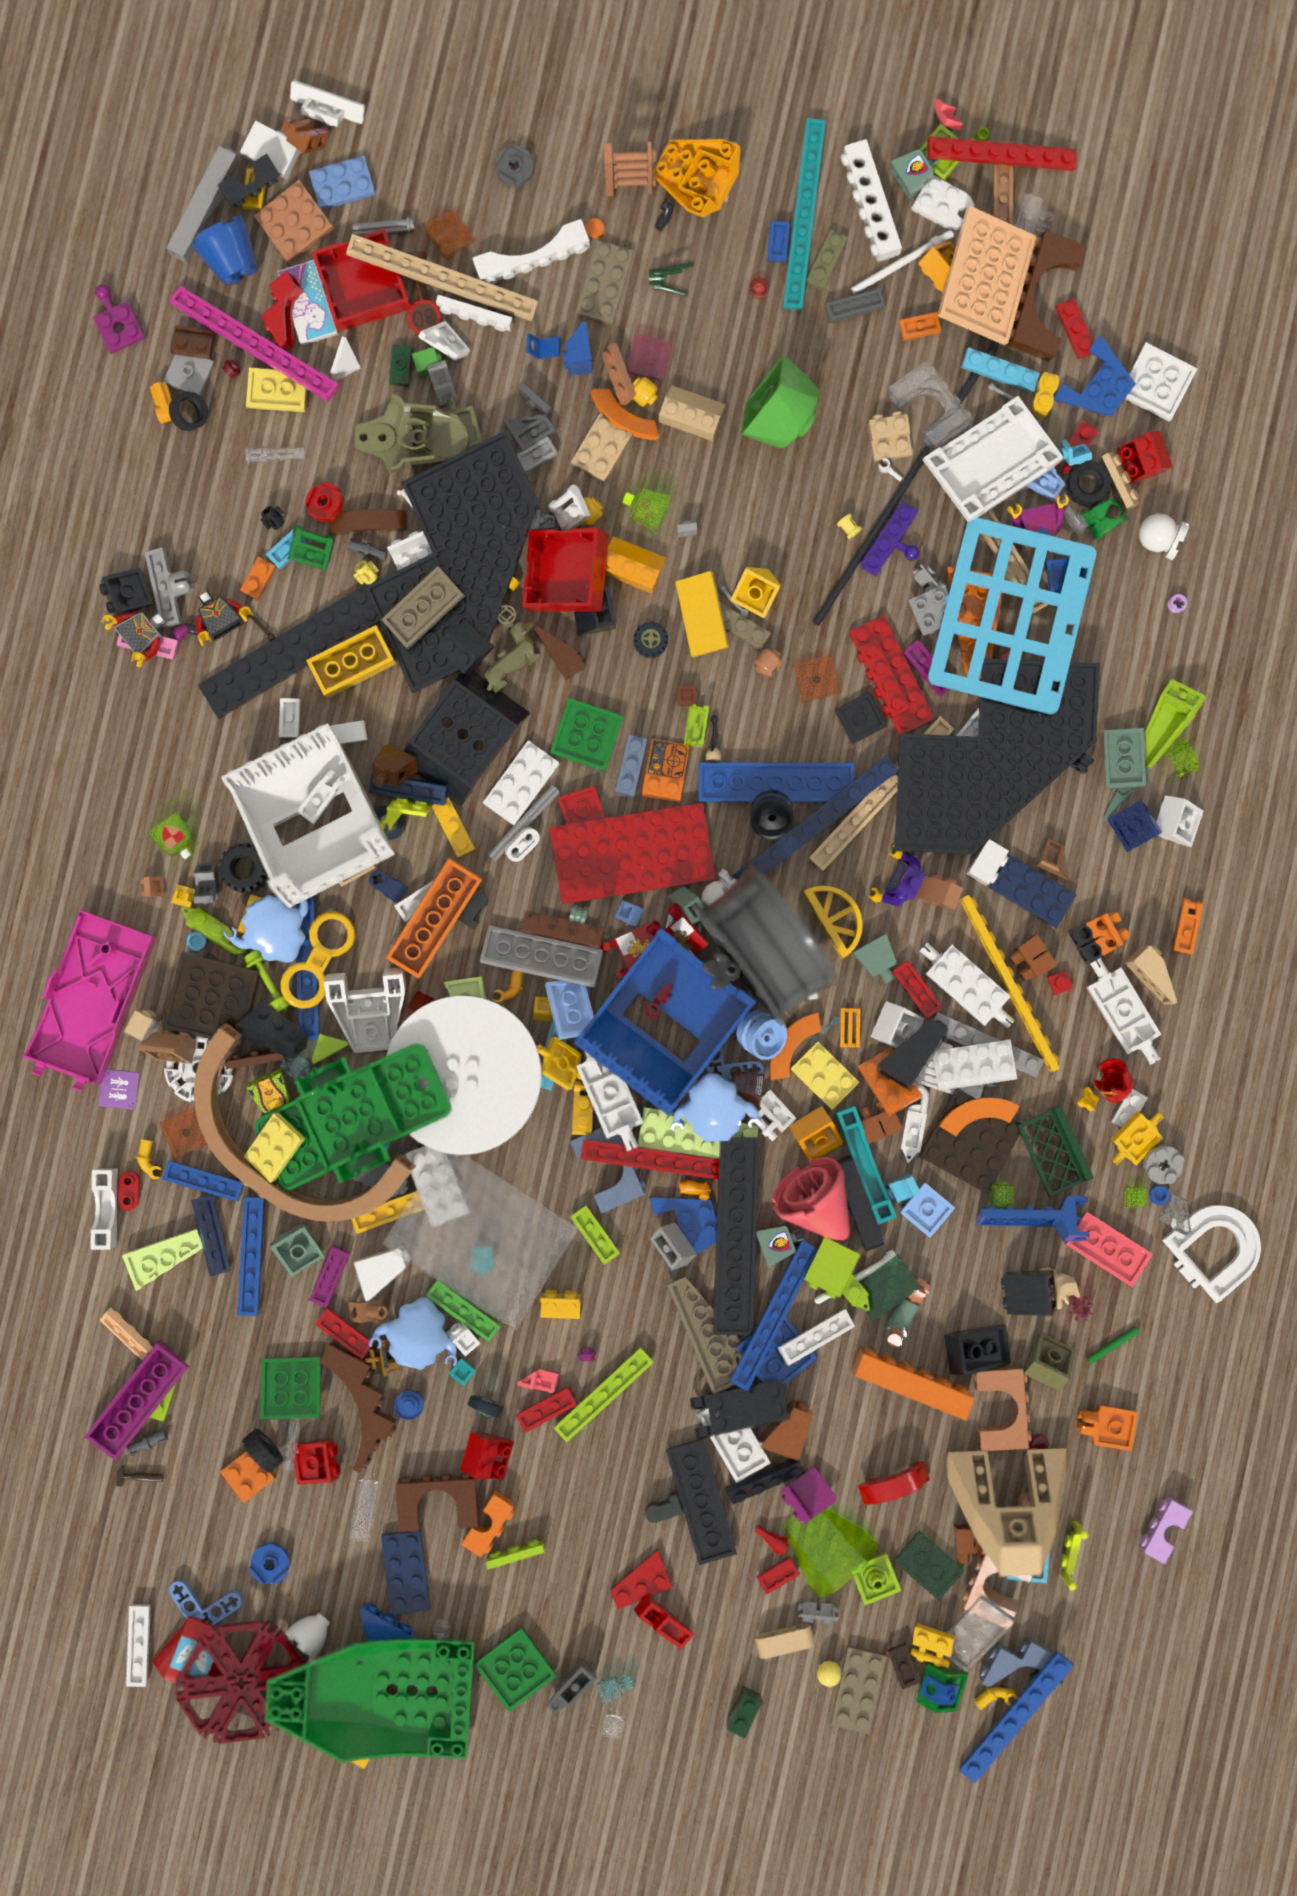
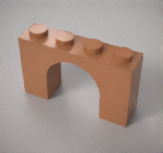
M1020 1366L996 1367L974 1373V1389L977 1392H1007L1012 1396L1015 1405L1013 1416L1004 1425L977 1428L978 1448L981 1451L1029 1449L1028 1443L1031 1442V1432L1027 1430V1423H1030L1029 1411H1026V1403L1029 1402L1028 1392L1025 1391L1024 1383H1027V1375L1024 1374L1023 1368Z
M982 1549L981 1554L984 1556L982 1559L978 1558L975 1566L977 1573H972L969 1585H971L970 1590L966 1588L962 1600L965 1601L964 1610L1009 1628L1015 1616L1018 1601L994 1591L988 1585L986 1578L993 1573H997V1570ZM1032 1575L1016 1577L1029 1582Z

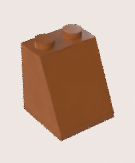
M801 1400L796 1402L790 1401L788 1404L791 1420L770 1424L758 1439L760 1448L799 1460L813 1417L808 1403Z

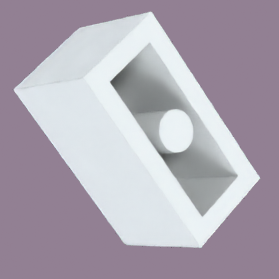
M989 839L981 847L966 874L985 886L990 882L993 884L999 875L997 873L1000 866L1003 867L1009 858L1006 856L1009 851Z

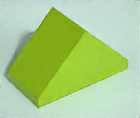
M319 1034L312 1058L313 1064H317L350 1045L349 1042L325 1034Z

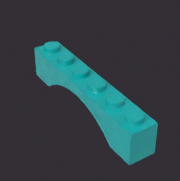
M852 1105L836 1111L837 1120L850 1155L856 1165L877 1224L897 1218L873 1159L856 1107Z

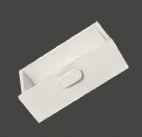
M257 121L254 122L240 151L243 157L253 162L268 154L280 176L288 179L301 152L286 141V134L278 130L276 132Z

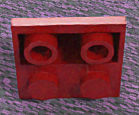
M1149 431L1117 447L1124 470L1130 477V484L1157 476L1173 468L1161 431Z
M471 1432L460 1470L474 1479L504 1480L514 1441L488 1433Z

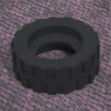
M1085 461L1075 466L1066 480V491H1068V496L1072 498L1074 503L1089 507L1090 505L1094 506L1100 503L1110 491L1112 480H1110L1111 475L1108 473V469L1102 466L1103 464L1096 463V461ZM1089 474L1097 479L1098 487L1094 492L1086 493L1081 490L1079 481L1082 476Z
M255 1428L243 1439L242 1443L247 1453L266 1472H272L284 1461L277 1446L259 1429Z

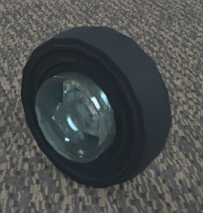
M471 1395L467 1404L473 1408V1411L490 1418L492 1416L499 1418L503 1411V1408L497 1405L496 1401L481 1395L479 1397Z

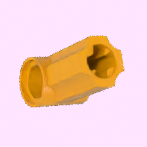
M166 382L154 383L150 389L156 405L155 411L159 422L164 424L171 421L169 404L172 398Z

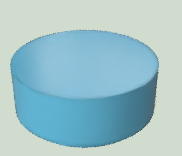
M192 932L188 935L187 945L191 950L201 951L207 946V938L198 932Z

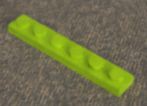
M641 1347L637 1349L554 1426L556 1432L567 1443L654 1363L651 1357Z

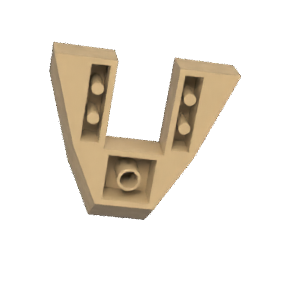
M1067 1448L1032 1449L1026 1451L1024 1464L1031 1507L995 1508L988 1451L948 1452L946 1458L948 1482L975 1538L1000 1576L1042 1574L1058 1523L1066 1479Z

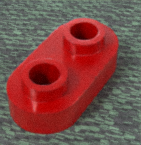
M134 1171L124 1172L119 1178L118 1204L123 1210L129 1211L135 1209L140 1201V1177ZM126 1178L131 1179L130 1185L126 1183ZM126 1197L130 1198V1204L125 1203Z

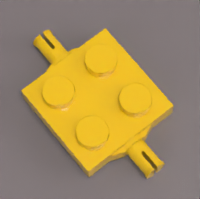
M557 1037L550 1038L547 1049L541 1044L536 1047V1052L544 1057L541 1074L566 1090L573 1088L576 1078L582 1081L576 1067L580 1065L582 1058L580 1052L563 1041L558 1040Z
M1137 1111L1111 1138L1119 1150L1118 1154L1111 1160L1118 1165L1126 1157L1133 1164L1137 1165L1146 1156L1147 1152L1163 1139L1156 1125L1164 1117L1157 1112L1149 1120Z

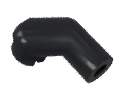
M664 200L661 204L660 209L664 213L654 224L659 231H662L671 220L674 207L668 200Z

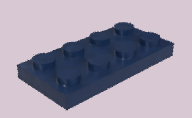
M1008 855L1007 862L1001 867L998 877L990 885L989 889L1057 928L1077 894L1012 855Z
M421 1529L419 1531L382 1534L381 1542L390 1614L396 1615L430 1610Z

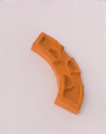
M592 389L591 396L595 406L600 413L603 412L612 425L621 431L624 429L633 433V436L638 438L658 439L659 434L655 420L639 418L627 412L615 400L611 389Z
M819 1013L803 1017L787 1029L785 1046L778 1055L771 1058V1080L790 1077V1063L796 1048L808 1037L822 1032Z
M977 1098L954 1108L938 1126L957 1136L966 1125L981 1118H998L1010 1123L1020 1106L999 1098Z

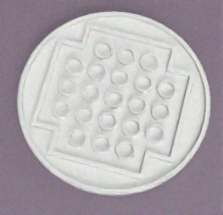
M447 997L418 1009L397 1030L386 1056L412 1044L419 1043L424 1045L452 1106L451 1113L447 1117L409 1134L418 1142L436 1151L448 1154H475L490 1150L506 1142L527 1122L536 1106L541 1089V1061L539 1053L536 1052V1044L528 1029L509 1010L497 1003L478 997ZM421 1078L418 1084L420 1088L426 1089L429 1083L426 1078Z

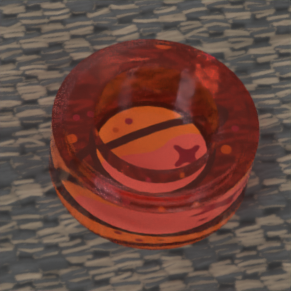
M762 277L754 278L750 283L751 295L755 298L765 297L769 291L768 281Z

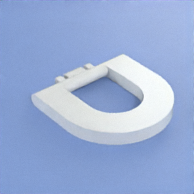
M1209 1205L1199 1208L1162 1239L1178 1258L1173 1265L1176 1268L1183 1265L1179 1272L1188 1282L1195 1279L1191 1286L1197 1288L1200 1284L1215 1303L1224 1299L1251 1275L1258 1264L1261 1253L1259 1233L1253 1222L1241 1211L1225 1205ZM1223 1226L1231 1230L1235 1235L1237 1252L1235 1257L1225 1267L1208 1280L1184 1250L1210 1228Z

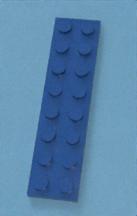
M699 763L698 802H752L758 794L767 790L780 791L787 795L791 802H827L854 781V763Z

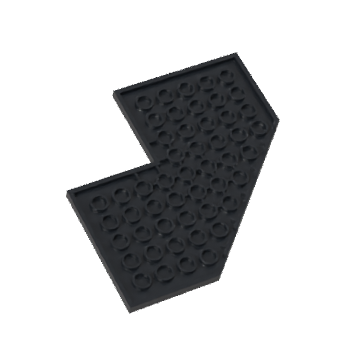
M506 430L402 482L433 553L366 586L365 589L412 693L418 692L461 671L436 646L448 632L462 622L468 621L490 641L539 504L538 499ZM439 566L465 597L415 644L407 649L381 619Z
M984 659L980 681L1001 686L1008 660ZM1020 660L1013 689L1036 695L1044 661ZM1070 662L1060 706L1054 714H1046L979 697L978 737L900 733L894 851L974 854L1064 770L1073 764L1087 749L1096 743L1100 663ZM1053 681L1051 691L1058 692L1060 682Z

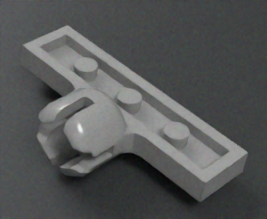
M161 547L145 552L157 611L165 620L161 627L165 629L182 624L177 598L180 595L193 591L194 585L188 584V582L193 581L191 575L185 570L171 573L165 548Z

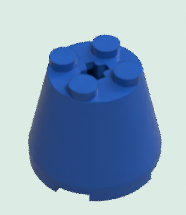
M243 216L233 217V222L216 223L196 235L197 241H191L194 250L225 285L229 283L235 285L242 281L240 277L246 274L251 276L258 271L248 226Z

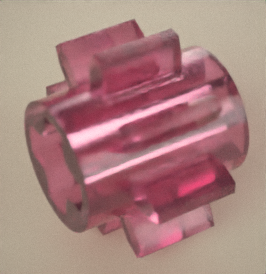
M1075 1297V1302L1073 1304L1069 1303L1072 1307L1069 1314H1076V1321H1079L1080 1317L1087 1321L1089 1314L1093 1315L1090 1310L1093 1304H1086L1087 1298L1085 1297L1082 1298V1301ZM1080 1305H1082V1306L1084 1307V1308L1082 1309V1311H1083L1082 1313H1080V1312L1078 1311V1310H1080V1307H1079Z

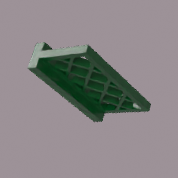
M1055 1106L1038 1116L1016 1125L1048 1197L1055 1196L1094 1178L1062 1106ZM1050 1116L1052 1120L1050 1129L1041 1126L1044 1117ZM1029 1124L1035 1126L1036 1129L1033 1137L1026 1135L1023 1127ZM1039 1129L1049 1132L1046 1142L1036 1139ZM1052 1133L1060 1138L1058 1147L1049 1144ZM1035 1141L1044 1144L1041 1155L1034 1153L1033 1146ZM1048 1146L1057 1150L1054 1160L1044 1157ZM1060 1151L1067 1153L1068 1161L1066 1165L1057 1162ZM1043 1159L1052 1162L1049 1173L1044 1172L1041 1168ZM1056 1164L1065 1167L1062 1178L1052 1175ZM1069 1169L1075 1171L1077 1180L1073 1182L1065 1180ZM1051 1177L1060 1180L1058 1189L1054 1191L1049 1186Z

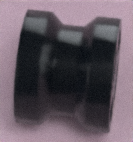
M1083 753L1070 766L1074 770L1086 774L1088 766L1093 764L1094 759L1088 754Z

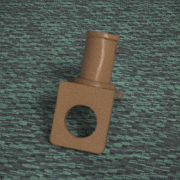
M382 1300L362 1303L348 1302L350 1322L365 1323L383 1320L388 1313L386 1307L383 1306ZM354 1307H355L356 1310H357V1316H356V1317L354 1316V1313H353Z

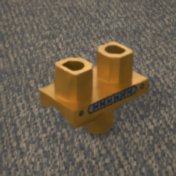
M379 1338L382 1342L381 1347L377 1349L378 1341L375 1340L376 1354L375 1349H369L370 1356L365 1358V1363H371V1368L377 1369L378 1361L379 1374L389 1376V1372L398 1369V1364L394 1358L387 1360L386 1353L389 1352V1340Z

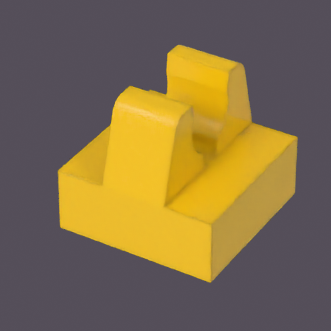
M176 884L171 903L192 908L195 889Z

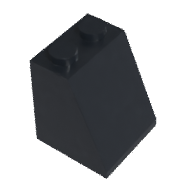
M1054 1270L1006 1272L1001 1278V1287L1005 1289L1003 1307L1007 1309V1314L1052 1316L1058 1309Z

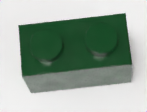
M745 1686L742 1687L726 1721L728 1731L744 1739L746 1738L762 1705L761 1694Z

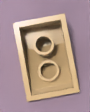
M1155 946L1139 947L1124 964L1164 1005H1175L1177 999L1165 961L1160 956L1162 953Z

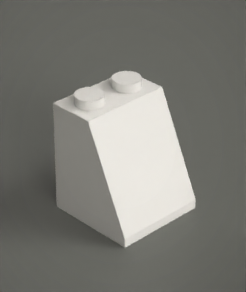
M405 1244L359 1258L354 1263L365 1301L370 1300L410 1264L409 1260H412L409 1248H405Z

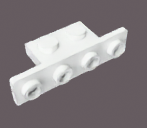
M296 80L291 82L290 99L303 104L301 107L302 115L336 127L344 118L359 124L363 123L364 104Z

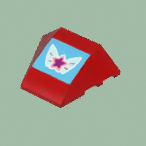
M189 1616L152 1661L162 1677L167 1681L175 1683L176 1677L197 1639L200 1637V1640L204 1642L203 1633L207 1637H212V1627H215L217 1633H219L220 1631L217 1629V1626ZM202 1651L194 1662L190 1673L193 1676L221 1673L209 1653Z

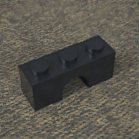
M268 154L263 155L250 164L255 174V179L251 184L244 185L240 183L234 174L217 184L230 207L233 205L236 208L246 202L244 198L251 195L253 198L262 192L260 188L266 184L268 187H271L278 182L277 177L280 174Z

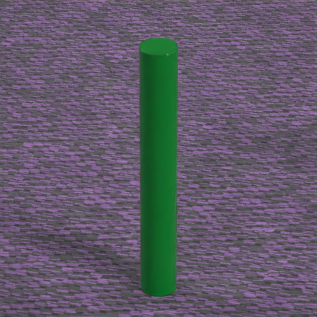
M1136 1326L1086 1359L1090 1364L1094 1363L1140 1333Z

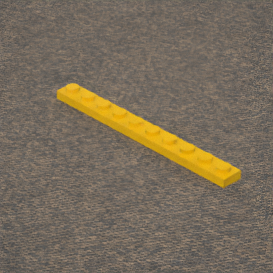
M969 895L961 898L959 901L1003 985L1011 996L1010 998L1049 1072L1060 1069L1058 1065L1060 1061L1057 1055L1052 1053L1049 1048L1051 1046L1050 1041L1046 1035H1042L1040 1022L1037 1018H1033L1031 1014L1033 1010L1030 1003L1024 1001L1022 997L1024 993L1021 986L1014 982L1012 969L1010 966H1006L1003 961L1005 956L1002 950L997 949L995 945V936L992 932H988L985 926L987 925L986 919L982 914L979 915L976 909L978 908L974 897L970 898Z

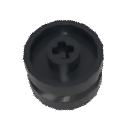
M767 790L754 798L750 809V822L756 834L766 839H777L788 833L793 823V807L787 795L777 790Z

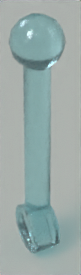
M833 1017L832 1022L822 1032L818 1033L813 1039L808 1040V1045L813 1046L815 1041L834 1024H838L840 1022L839 1017Z

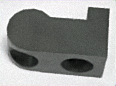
M482 892L473 893L457 920L475 930L479 923L474 920L480 910L487 906V896Z
M677 1491L669 1493V1499L659 1503H649L645 1509L646 1518L652 1523L683 1514Z

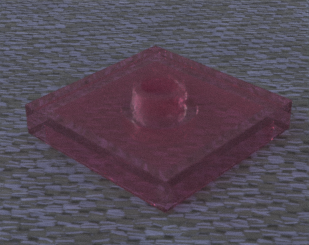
M635 334L626 368L628 374L663 382L672 342Z

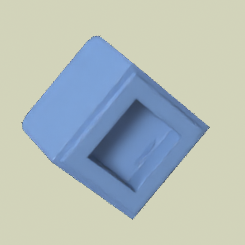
M622 900L615 918L636 927L644 910L639 906Z

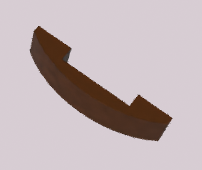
M371 509L341 512L333 522H329L330 535H342L358 531L387 530L389 532L407 530L405 510Z

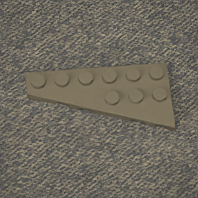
M685 1276L668 1283V1289L712 1394L735 1385L729 1382L741 1358L735 1347L742 1341L736 1335H713V1308Z

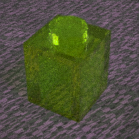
M997 1181V1184H993L991 1187V1206L996 1207V1209L1014 1207V1186L1008 1185L1009 1181Z

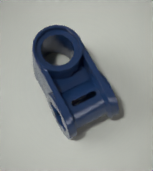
M374 871L369 877L370 885L395 903L399 902L408 888L381 871ZM376 876L381 877L383 880L382 884L377 883L375 880Z

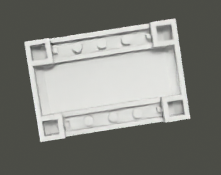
M1019 396L1003 405L999 411L955 440L925 456L923 461L967 522H970L1051 470L1064 457Z

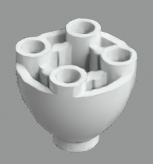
M318 1613L315 1616H308L298 1620L288 1628L285 1634L291 1640H295L298 1643L297 1647L303 1653H307L314 1659L324 1646L327 1626L330 1622L321 1613Z

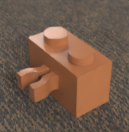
M931 875V877L925 876L915 898L928 904L956 910L963 891L962 887L956 885L957 881L946 878L944 881L942 880L943 878L936 875Z

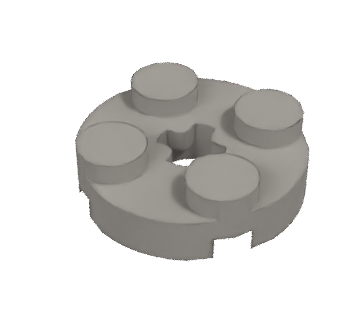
M1166 1144L1158 1145L1160 1147L1149 1150L1144 1158L1143 1167L1146 1175L1158 1184H1173L1183 1170L1184 1158L1174 1147ZM1167 1160V1166L1162 1169L1159 1165L1160 1162Z

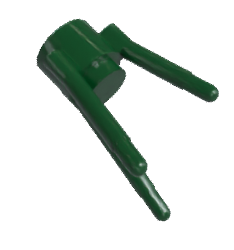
M688 263L649 269V285H654L655 290L661 289L688 296V292L663 286L661 283H665V275L682 273V269L693 267L694 264Z

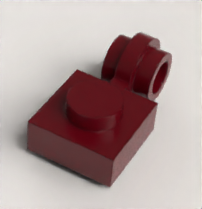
M668 982L654 1000L646 1005L644 1011L647 1017H658L661 1011L659 1005L662 1002L666 1004L672 997L670 992L673 986ZM650 1008H654L655 1013H652Z

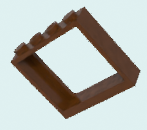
M526 910L521 930L527 934L600 950L605 933L603 927Z

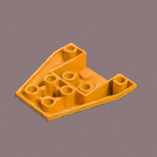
M725 139L669 140L652 174H655V179L688 212L703 218L721 208L739 175L741 147Z

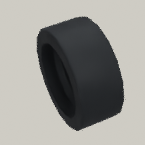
M183 392L174 397L169 404L171 421L181 430H196L203 426L208 419L209 410L207 404L197 393ZM184 400L191 402L197 410V420L193 423L186 421L181 415L180 403Z

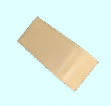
M809 1623L762 1633L755 1637L761 1659L808 1649L815 1645L811 1624Z

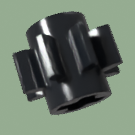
M268 506L261 513L263 518L260 520L268 530L271 527L273 530H277L285 522L283 519L285 515L278 506L275 508Z

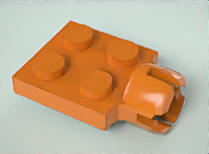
M1098 1404V1408L1094 1412L1086 1410L1079 1412L1078 1418H1081L1083 1422L1077 1421V1431L1081 1434L1092 1436L1091 1443L1093 1445L1132 1451L1138 1412Z

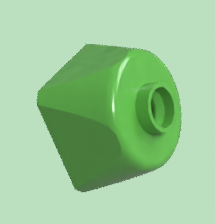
M785 355L781 356L746 402L740 434L779 449L786 448L798 436H804L816 417L814 410L819 399V389Z

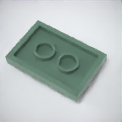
M1144 728L1104 730L1106 789L1146 787Z

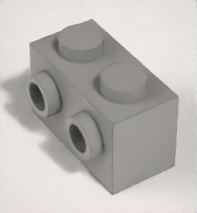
M676 1223L660 1227L650 1238L671 1270L688 1265L697 1255V1252Z

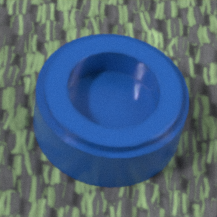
M1162 1185L1152 1186L1148 1194L1149 1199L1157 1205L1165 1204L1170 1197L1169 1190Z

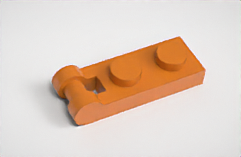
M1189 898L1182 899L1172 951L1193 954L1203 910L1202 901L1197 900L1193 902ZM1189 909H1194L1193 915L1188 914Z

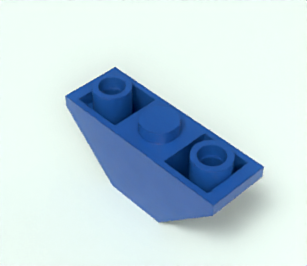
M364 1602L360 1614L367 1639L370 1641L413 1639L415 1631L412 1626L407 1623L402 1624L398 1622L390 1613L385 1614L379 1611L375 1604Z

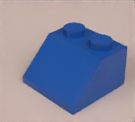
M586 322L580 324L567 341L566 351H563L565 370L569 369L570 376L593 373Z

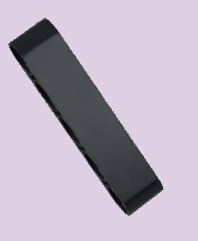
M849 1155L836 1160L844 1172L847 1203L865 1251L867 1252L885 1245L852 1156Z

